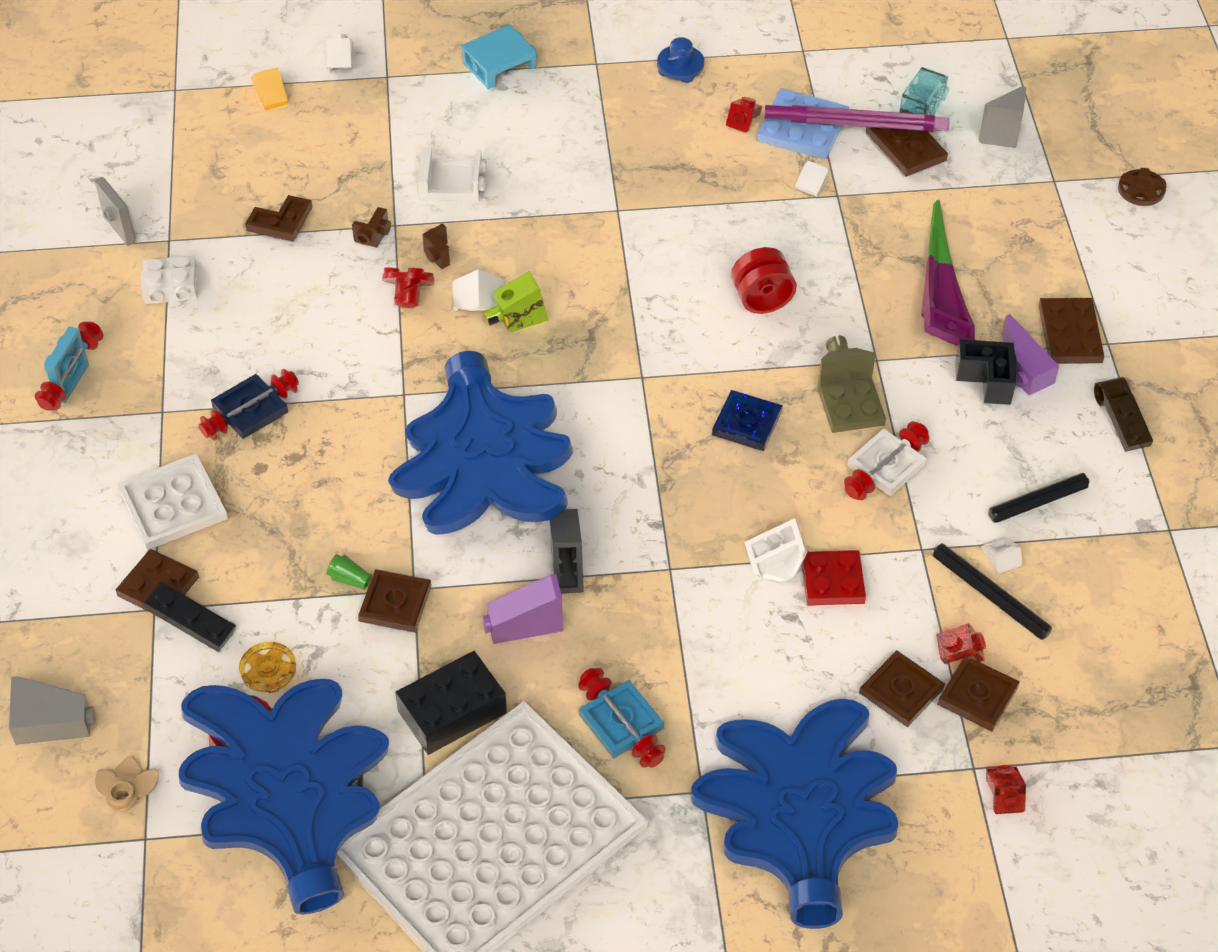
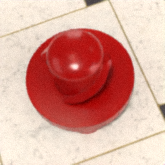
M385 267L382 281L395 284L394 303L399 307H417L419 305L420 286L434 285V274L424 272V269L408 268V272H399L400 269Z

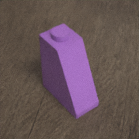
M556 574L548 575L487 603V615L483 616L485 633H491L493 644L563 631L562 595Z

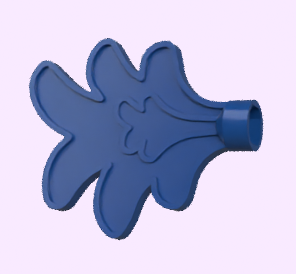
M463 351L453 355L445 364V374L449 387L445 398L432 411L411 421L405 429V434L411 447L420 453L403 463L390 474L388 482L393 492L404 498L416 499L428 497L442 491L425 508L422 514V519L428 532L435 535L452 533L469 526L484 514L490 504L503 514L520 521L542 522L558 516L568 505L565 491L563 488L535 475L547 473L561 467L573 454V446L567 435L542 431L548 428L557 416V408L553 397L549 394L531 396L505 394L492 385L487 360L481 353Z
M331 679L309 680L292 687L278 699L271 711H268L255 698L237 689L220 685L199 687L191 691L183 699L181 704L182 717L187 723L211 735L225 746H209L199 749L189 755L179 768V784L184 790L212 797L221 802L212 806L202 819L201 835L204 845L211 849L247 848L260 852L270 858L280 868L285 877L287 891L296 914H312L334 906L344 897V891L337 870L334 868L336 855L341 846L350 837L371 826L377 820L380 809L379 801L374 793L365 787L351 785L384 759L389 748L388 737L383 732L371 727L348 726L338 729L318 740L323 727L337 712L342 702V688L338 682Z
M837 699L819 705L804 716L796 726L792 736H789L774 725L758 720L743 719L723 723L717 728V749L723 755L740 763L748 770L732 768L714 770L698 778L691 788V801L694 806L705 812L737 822L725 833L724 855L735 864L766 870L781 880L788 890L790 918L794 924L803 928L821 929L839 922L843 916L841 890L838 886V875L844 863L856 852L867 847L889 843L897 836L898 820L896 814L890 807L880 802L869 801L895 783L897 774L896 764L887 756L873 751H855L843 756L847 748L868 726L869 710L866 706L854 700Z

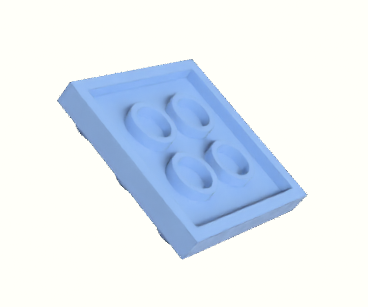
M780 88L772 104L790 107L792 105L849 109L847 105ZM765 119L757 133V141L826 160L842 126Z

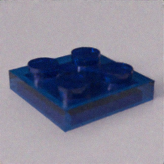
M731 390L712 428V436L764 451L780 418L783 405Z

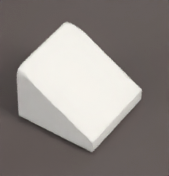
M807 161L795 184V189L817 197L828 182L829 169Z
M1007 537L981 546L982 551L997 573L1021 567L1023 564L1021 547Z

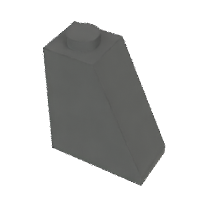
M564 509L558 516L549 520L553 574L557 576L561 594L584 592L583 559L578 509Z

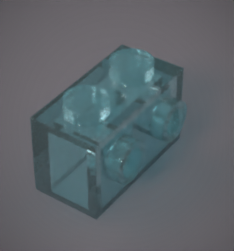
M921 67L902 94L899 112L908 109L910 113L935 115L940 101H945L949 93V87H947L948 76Z

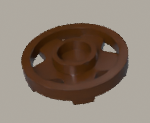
M1141 167L1140 169L1123 173L1119 180L1118 191L1129 203L1139 206H1150L1157 204L1164 198L1166 181L1157 173L1150 171L1149 168ZM1123 184L1128 186V189L1126 191L1123 187ZM1157 190H1161L1159 195L1156 192Z

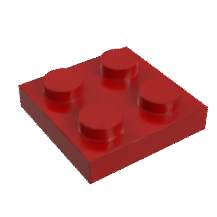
M859 550L807 552L802 562L807 606L865 604L866 593Z

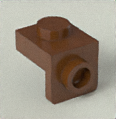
M377 207L368 224L354 221L352 224L354 242L378 248L384 235H388L391 228L387 209Z
M440 224L422 234L423 247L429 261L435 262L441 269H444L450 265L449 247L446 245L448 243L447 227L444 224Z

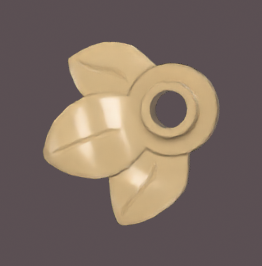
M128 756L119 764L114 772L98 770L95 777V786L98 792L106 796L107 804L112 810L124 812L133 808L138 798L150 794L155 789L159 774L157 769L142 772L135 759ZM122 796H127L125 799L118 800Z

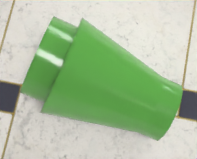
M336 554L332 558L326 572L332 581L359 587L363 590L367 588L372 578V574L366 572L345 554L343 556Z

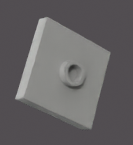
M100 177L94 180L103 217L127 246L135 243L136 240L128 206L105 178Z

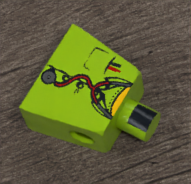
M530 271L495 290L493 296L497 306L483 312L489 326L503 321L509 332L548 321L540 288Z

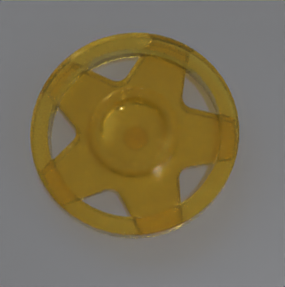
M278 642L256 644L243 654L239 663L240 676L244 684L252 690L269 692V694L278 692L279 689L285 687L293 679L296 673L294 654L287 646ZM270 649L265 655L257 653L262 650ZM283 653L288 656L291 662L282 660ZM246 663H248L251 666V669L247 673H245Z

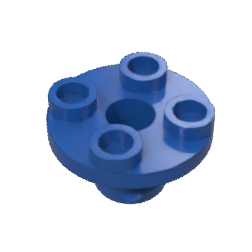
M685 37L675 38L671 41L670 46L663 49L657 57L658 73L664 77L690 83L694 80V77L703 71L704 56L698 49L693 47L689 39Z

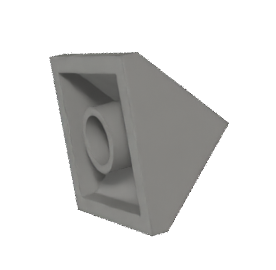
M1024 86L985 104L978 140L980 143L1016 148L1026 96V88Z

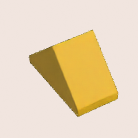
M278 67L257 72L251 76L253 85L265 110L288 104Z

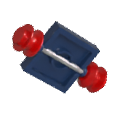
M282 369L280 377L274 374L271 375V385L268 386L257 374H254L211 399L212 407L215 409L211 410V417L208 419L204 416L200 417L199 429L206 438L210 437L212 440H216L217 432L220 431L223 434H227L229 424L244 439L288 413L287 404L280 397L286 399L288 397L287 391L291 390L294 393L298 391L297 385H299L297 376L292 371L288 372L286 369Z

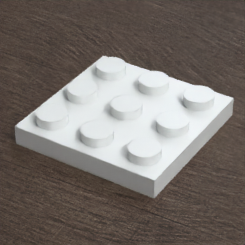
M197 453L117 483L118 490L147 550L228 520L227 512Z

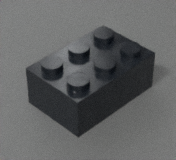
M475 650L395 691L398 712L427 755L507 713L506 693Z

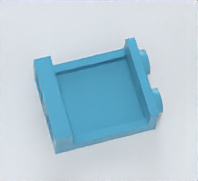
M507 25L462 45L463 64L487 89L496 86L495 75L522 63H525L530 69L536 68L537 52L535 47L529 44L522 34L517 32L511 25Z

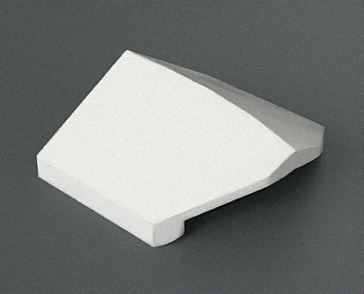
M477 269L454 280L453 310L484 311L497 306L493 293L505 285V279Z
M795 518L744 542L753 573L758 577L777 582L788 581L795 577L807 554L800 527Z

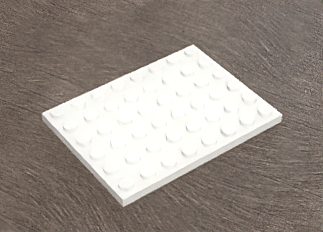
M523 701L381 807L377 820L371 826L350 837L341 846L336 858L422 952H494L648 828V820Z

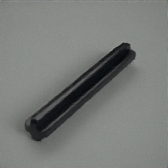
M1079 473L990 507L988 515L993 523L1001 522L1089 487V478H1087L1085 473Z

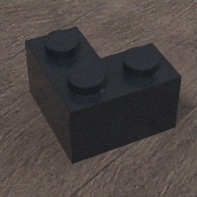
M960 339L955 360L956 381L982 382L984 403L1011 405L1016 386L1014 343Z

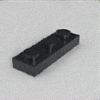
M163 582L158 584L144 602V609L217 652L221 651L236 629L235 624Z

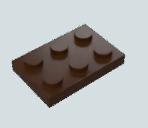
M907 109V110L901 111V112H899V113H910V112H909L908 109ZM866 127V133L905 177L947 161L948 153L929 132Z
M1040 298L1038 306L1049 356L1057 364L1103 363L1105 356L1093 299Z

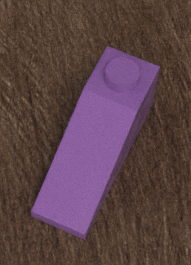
M1010 314L1007 315L1002 331L1003 341L1014 343L1016 385L1030 396L1055 384L1059 365Z

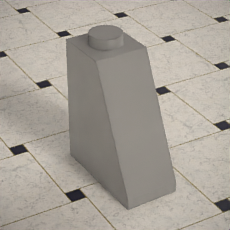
M18 676L11 677L9 730L15 745L90 737V725L95 724V711L93 706L88 705L85 694Z

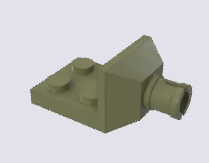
M841 335L838 336L840 345L837 343L836 336L829 338L826 342V348L829 352L821 359L817 389L832 433L885 426L886 417L872 379L875 361L874 352L859 348H848L846 338Z

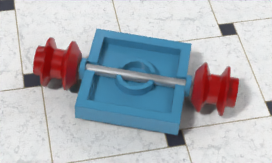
M601 668L586 670L580 676L578 688L581 691L587 690L586 698L593 701L579 708V716L613 759L633 748L632 756L635 758L642 757L640 760L641 767L653 768L659 765L664 759L666 750L664 745L656 746L658 738L655 734L664 729L662 719L630 680L609 691L612 681L610 678H602L604 671Z

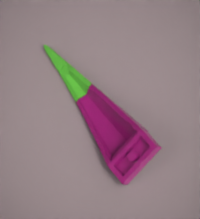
M937 200L933 204L921 316L924 318V332L958 346L960 339L975 340V325L968 312L955 275L945 234L941 204Z

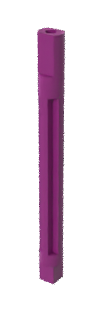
M765 105L764 119L791 120V122L923 132L948 131L950 118L935 117V115L800 105H792V107Z

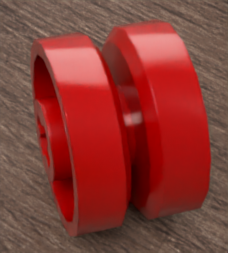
M762 247L753 249L741 256L731 270V278L745 309L752 313L765 314L774 312L790 302L796 293L797 283L783 253L776 248Z

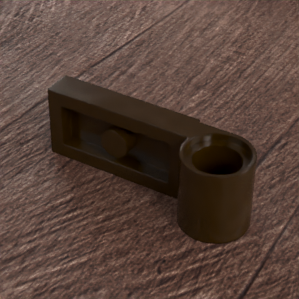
M1119 377L1095 383L1094 396L1099 406H1106L1124 451L1127 452L1151 446L1153 439L1126 379Z

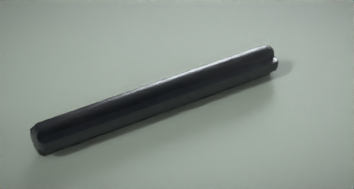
M944 543L939 544L934 549V558L1041 640L1049 636L1052 630L1050 624Z

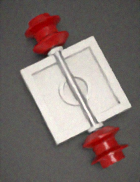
M912 421L908 423L907 428L900 430V439H898L883 428L848 459L847 467L852 469L853 473L852 477H846L844 480L846 493L853 499L864 500L867 493H872L876 486L888 496H892L926 465L927 458L918 453V451L921 450L922 445H926L930 440L928 429L923 424Z

